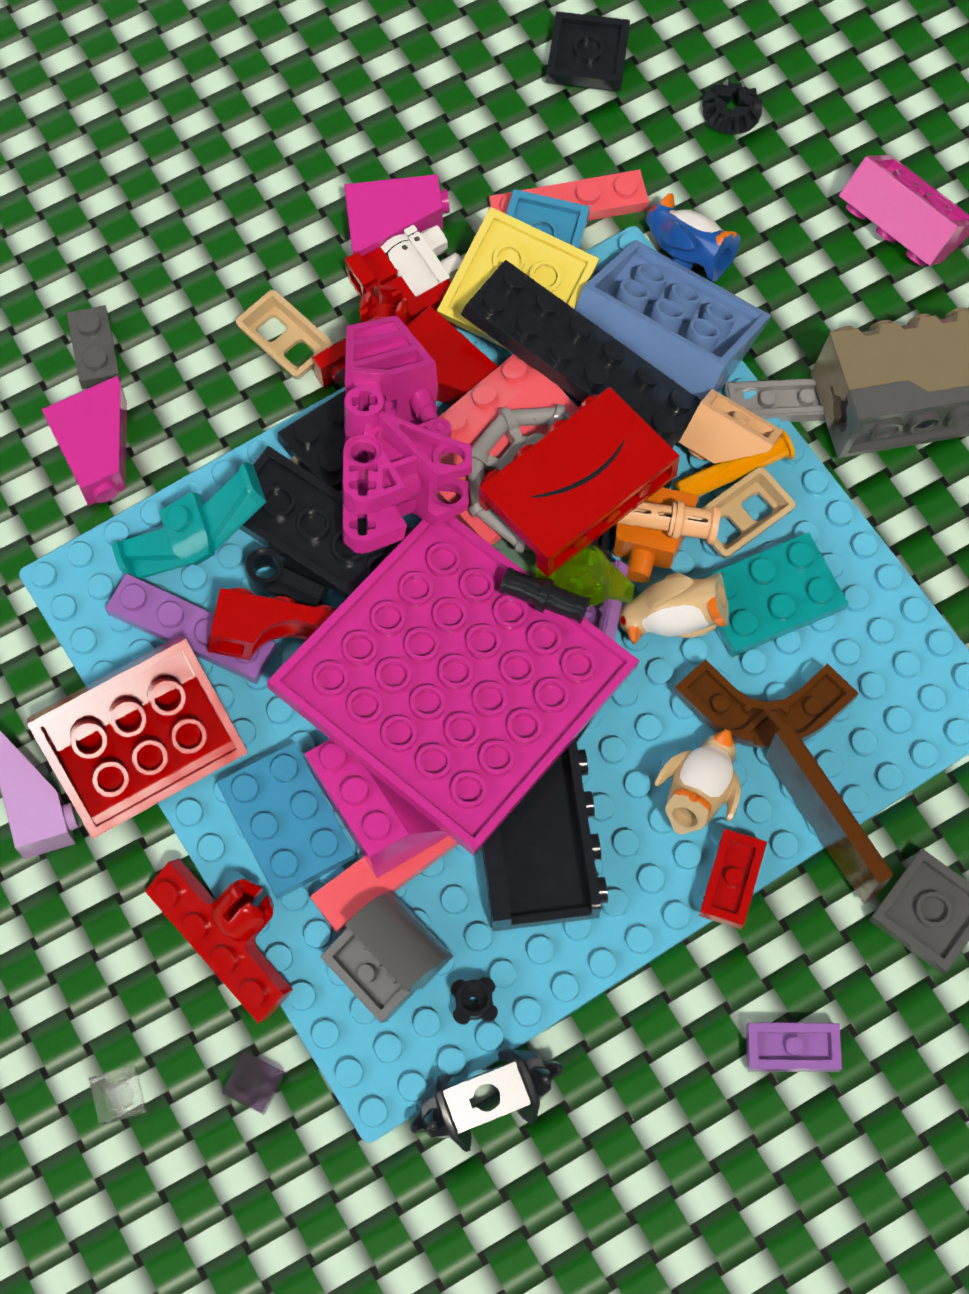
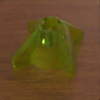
M591 544L548 577L555 581V586L584 597H590L589 606L599 605L607 599L631 603L633 600L634 584L608 560L598 547ZM538 567L536 568L535 578L545 581L547 577Z

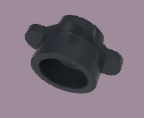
M488 977L466 982L459 979L452 984L450 991L455 997L456 1002L453 1018L458 1024L466 1025L470 1020L482 1019L486 1023L495 1020L498 1009L493 1005L492 993L495 991L493 980ZM477 997L479 1002L476 1005H472L470 999Z

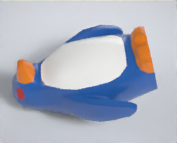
M668 193L647 212L646 222L662 249L671 255V260L689 270L692 269L693 264L703 266L707 278L713 282H716L733 262L741 242L740 235L733 231H723L716 222L696 211L676 210L673 193Z

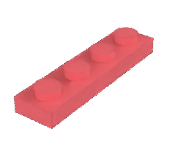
M640 170L520 190L590 206L588 221L647 211L649 206ZM512 192L489 196V206L506 214Z

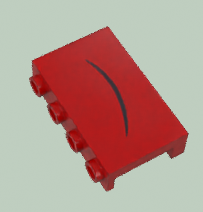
M609 387L598 396L596 394L589 396L580 405L578 411L566 421L560 419L548 429L546 436L534 445L527 444L522 447L514 456L513 461L503 469H494L488 473L479 486V505L485 511L492 508L536 554V566L548 578L677 476L680 455Z

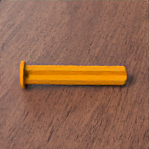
M783 430L780 438L769 452L715 463L674 483L675 490L701 496L751 473L758 467H765L783 458L792 460L795 458L792 441Z

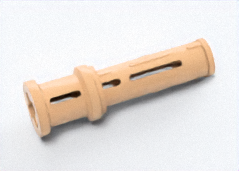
M684 501L672 502L671 506L643 502L618 523L667 531V536H671L673 539H678L680 536L706 539L707 544L714 545L720 522V507L713 506L711 510L685 506Z

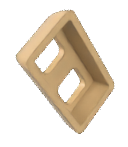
M275 290L268 291L236 319L238 328L296 380L301 379L314 367L311 357L301 366L293 365L285 357V354L297 343L302 342L314 352L313 356L333 345L332 341ZM276 318L287 327V330L276 340L269 342L257 331L268 320Z
M756 468L701 508L711 510L713 506L720 507V519L728 518L741 533L739 537L729 544L721 543L716 537L715 544L711 546L722 558L730 557L795 508L796 503L765 468ZM753 495L761 496L772 509V513L760 521L753 520L742 507V503Z

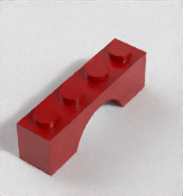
M220 588L207 652L250 661L263 645L275 639L291 637L307 640L336 609L327 605L311 607L297 604L293 599L283 596L273 598L258 596L244 588H231L230 590Z

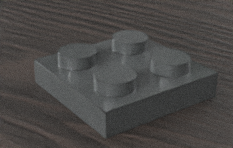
M921 849L869 921L944 975L969 941V882L927 851Z

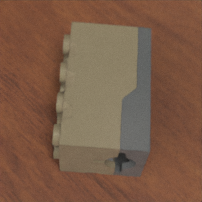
M957 308L949 312L945 317L946 319H939L936 315L920 314L911 318L907 325L900 326L897 322L882 320L873 324L869 331L861 332L858 328H853L852 326H844L829 333L812 369L811 377L815 379L819 402L824 407V417L838 458L969 436V308Z

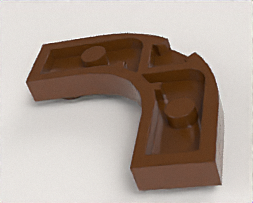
M706 659L679 682L673 692L715 732L719 733L727 729L731 731L732 739L736 743L769 749L776 731L788 724L793 726L802 741L810 739L829 725L859 694L827 663L803 687L787 698L770 702L756 700L737 690Z

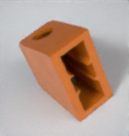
M662 487L644 502L671 506L672 502L684 501L685 506L696 508L699 496ZM616 523L613 555L628 560L627 578L629 580L647 583L650 580L653 566L664 569L671 568L685 536L673 539L671 536H667V531Z

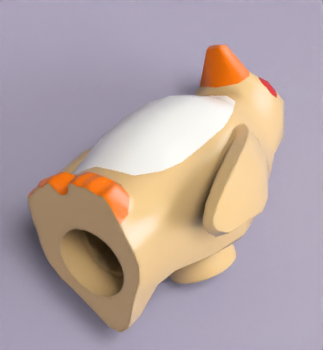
M719 572L704 579H693L680 573L666 576L664 580L651 585L634 600L621 607L619 624L622 630L628 634L631 642L636 644L641 636L646 633L666 637L694 638L713 631L717 626H727L729 610L722 574Z
M724 729L719 733H714L704 740L701 747L692 751H684L671 757L655 779L654 785L659 787L668 778H673L665 810L673 830L677 834L683 835L704 828L724 803L727 805L726 821H731L734 818L739 805L741 787L733 767L736 758V743L732 739L731 731Z

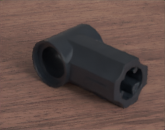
M258 548L247 557L246 572L248 585L256 595L263 597H288L297 604L311 607L325 603L330 588L292 563L284 560L280 553L273 548ZM262 567H270L276 570V573L269 578H261L255 574Z

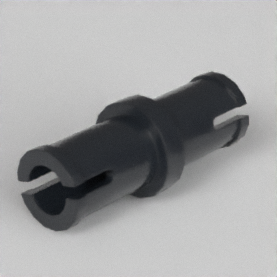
M511 567L507 569L499 590L501 594H506L535 605V610L544 613L545 610L575 620L579 624L582 623L591 600L590 597H584L555 586V581L546 578L545 581L515 571Z

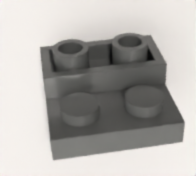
M393 891L378 896L359 910L345 924L347 929L320 956L380 1023L387 1022L418 989H423L454 957Z

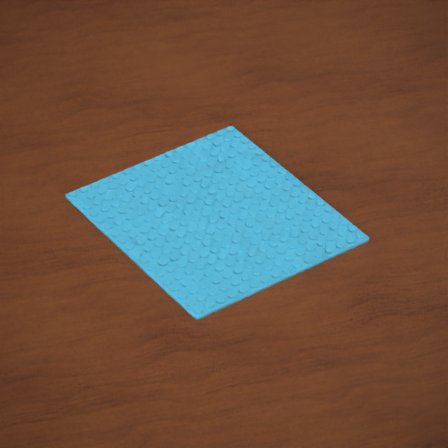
M628 227L585 251L599 258L598 265L591 279L635 240L655 251L657 250L638 227ZM454 325L461 334L498 367L514 354L497 344ZM741 361L726 383L758 380L746 364ZM345 387L20 570L19 576L85 686L167 643L107 614L105 607L125 576L117 565L111 543L163 529L164 525L159 511L191 491L202 495L204 503H206L239 471V467L244 462L253 465L267 446H270L291 460L292 457L278 442L277 432L345 390ZM563 390V392L579 408L582 403L575 397L570 395L568 392ZM756 391L743 392L744 399H751L756 394ZM436 400V413L439 417L451 405ZM780 418L765 419L788 434L795 450V458L792 460L783 458L763 468L769 472L795 501V508L726 559L722 558L710 544H707L705 539L685 536L671 568L664 569L653 566L650 580L647 583H638L628 578L626 579L621 607L634 600L651 585L664 580L670 574L680 573L690 578L698 579L810 532L848 601L846 609L735 657L731 656L717 627L703 636L694 638L666 637L646 633L641 636L636 644H633L628 634L622 630L618 621L615 642L636 657L639 663L599 710L577 743V749H585L587 756L588 775L582 776L584 792L591 791L593 795L595 817L588 818L590 834L598 833L601 860L595 861L597 877H605L608 903L601 904L600 916L595 919L493 931L482 847L473 856L460 844L394 892L454 957L423 989H418L387 1022L380 1023L320 957L345 930L337 935L311 901L310 896L363 857L322 789L320 788L352 847L356 859L276 899L216 783L294 742L309 767L305 753L329 740L325 734L267 688V681L306 640L291 637L273 640L276 643L277 649L257 684L196 656L248 753L157 804L215 899L221 895L230 883L240 879L253 881L263 888L262 893L254 901V906L258 907L267 895H270L274 904L273 917L257 935L255 944L263 956L293 989L280 1006L364 1142L373 1143L412 1118L417 1113L416 1104L418 1099L437 1080L439 1075L443 1073L449 1075L450 1081L447 1086L478 1075L499 1061L498 1052L506 1048L510 1050L518 1049L713 922V920L698 915L724 829L767 842L753 895L825 849V846L765 759L769 749L754 748L736 743V758L733 767L739 778L741 795L734 818L731 821H726L727 805L724 803L704 828L683 835L677 834L673 830L665 810L673 778H668L659 787L654 785L661 769L671 757L684 751H692L701 747L705 739L717 733L707 726L673 693L675 686L705 659L737 690L749 698L765 702L783 700L797 692L827 663L859 693L857 698L829 725L815 736L803 742L860 825L969 755V650L790 421L780 422ZM681 437L672 448L680 457L677 476L671 480L672 484L668 489L675 490L674 483L714 464L709 460H702L693 456L687 447L679 443ZM745 476L699 496L696 508L704 507ZM753 495L742 503L743 509L755 521H760L772 513L771 507L759 495ZM414 513L402 517L407 526L412 529L423 520ZM721 518L717 538L721 543L729 544L739 537L741 533L728 518ZM238 529L216 550L214 556L198 565L191 564L140 580L215 614L220 588L229 590L231 588H244L251 591L247 579L246 560L252 551L266 546ZM614 531L610 535L608 552L611 554V561L621 560L628 564L627 559L613 555ZM580 565V567L585 572H587V567ZM262 567L255 574L261 578H269L276 573V570L270 567ZM585 580L574 585L572 581L560 583V587L582 596ZM330 589L323 605L337 609L346 599L342 596H333V590ZM488 977L495 983V991L492 993L493 1005L498 1009L495 1020L490 1023H486L482 1019L470 1020L466 1025L458 1024L453 1018L456 1002L455 997L450 991L452 984L459 979L466 982ZM477 997L470 999L472 1005H476L479 1002Z

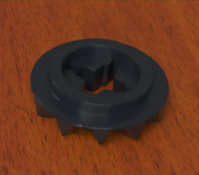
M727 78L721 85L713 83L710 91L704 93L701 109L705 121L713 129L725 134H741L751 130L759 122L762 115L763 100L758 98L756 88H747L743 80L739 84L731 83ZM737 99L738 106L731 110L730 114H727V104L731 100Z

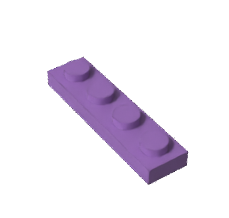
M127 573L105 607L108 615L165 642H169L180 635L184 636L195 656L255 684L259 682L277 649L276 643L270 641L263 645L250 661L207 652L214 619L213 613Z

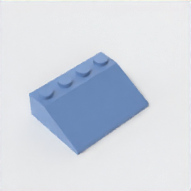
M637 240L633 241L583 286L575 307L576 311L701 401L711 389L719 392L771 318L770 314Z

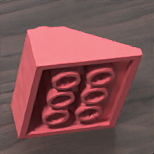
M513 354L441 414L439 418L450 422L452 439L473 446L498 416L497 411L504 407L513 410L555 407L556 404H561L565 406V411L571 416L579 408L557 384ZM549 424L519 426L523 437L531 436L535 433L546 435V429ZM505 434L489 452L490 455L498 459L512 445ZM447 453L439 459L441 463L458 465L464 461L460 455L455 453ZM484 470L485 476L491 471ZM468 475L460 477L457 480L468 482ZM468 482V496H469V506H468V509L471 507V499H470V491H469V482ZM440 491L437 494L438 499L447 504L456 503L461 499L455 492ZM469 510L454 516L492 546L502 538L501 535L479 517H472Z

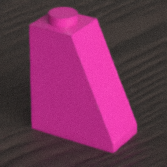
M438 174L344 184L352 254L359 252L363 256L381 247L393 236L404 234V230L412 225H415L419 232L436 225L442 230L443 214L450 213L447 189L440 190Z
M117 376L42 409L49 428L88 506L94 503L108 502L115 498L119 492L126 489L127 400Z

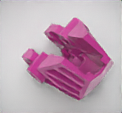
M397 315L346 326L343 541L354 552L361 554L370 553L403 540L407 524L402 518L405 515L414 513L435 527L468 510L469 506L468 482L457 479L472 473V445L452 439L450 422L438 417L436 413L438 393L436 362ZM447 453H455L460 455L464 461L458 465L441 463L439 459ZM440 491L455 492L461 499L456 503L447 504L440 501L437 494ZM358 518H367V535H358Z

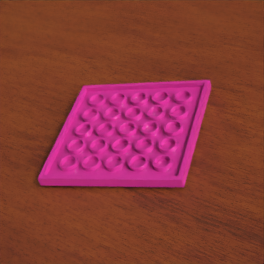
M452 517L435 527L422 520L267 681V688L474 856L635 670L639 660L585 618L579 624L575 620L548 610L541 613L535 610V605L499 593L502 580L509 567L523 574H529L456 517Z

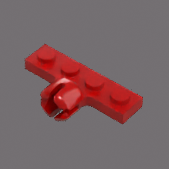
M446 279L408 302L406 298L402 300V292L398 288L389 285L374 287L375 296L372 297V294L367 291L359 303L361 323L397 315L407 326L429 306L437 311L451 281ZM346 338L312 357L315 376L323 388L334 382L341 383L345 381Z
M179 858L169 861L146 889V894L259 1024L269 1019L293 991L255 944L257 935L273 917L274 904L270 895H267L258 907L254 906L253 903L262 893L263 888L253 881L240 879L230 883L221 895L215 899Z

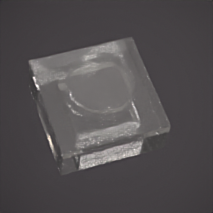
M135 1065L89 1078L99 1124L106 1125L147 1112Z

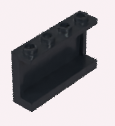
M576 738L482 845L493 931L595 919L600 916L601 904L608 903L605 877H597L595 861L601 860L598 833L590 834L588 818L595 817L593 795L591 791L584 792L582 776L588 775L587 756L585 749H577Z

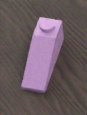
M0 731V788L15 849L24 859L76 844L72 830L79 828V823L73 804H66L54 787Z

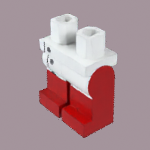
M412 225L404 230V234L393 236L381 247L363 256L357 252L344 259L348 280L361 299L367 291L374 297V287L389 285L398 288L402 292V300L406 298L407 302L446 279L452 282L463 260L459 254L455 253L439 261L436 255L448 249V242L438 225L419 232L415 225Z

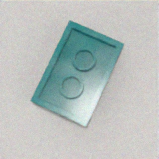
M810 532L698 578L704 579L719 572L722 574L728 601V625L725 627L717 626V629L732 657L845 610L848 605V601Z

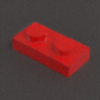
M723 830L698 916L735 928H743L767 845L766 841L731 830Z

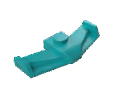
M244 462L239 467V471L206 503H204L202 495L191 491L160 510L159 513L164 525L163 529L126 540L112 542L111 546L119 569L124 574L127 573L137 579H142L191 564L198 565L214 556L216 550L266 503L254 465Z

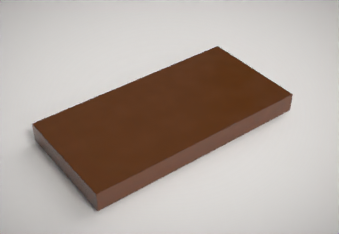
M788 724L776 731L765 759L863 904L877 897L893 876L892 871L793 726Z

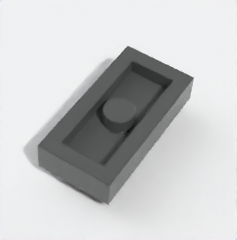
M106 305L66 313L81 388L93 387L115 376L118 377L119 381H122Z

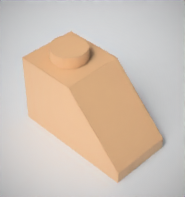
M711 389L700 402L679 443L687 447L693 456L702 460H709L715 464L769 452L780 438L783 430Z

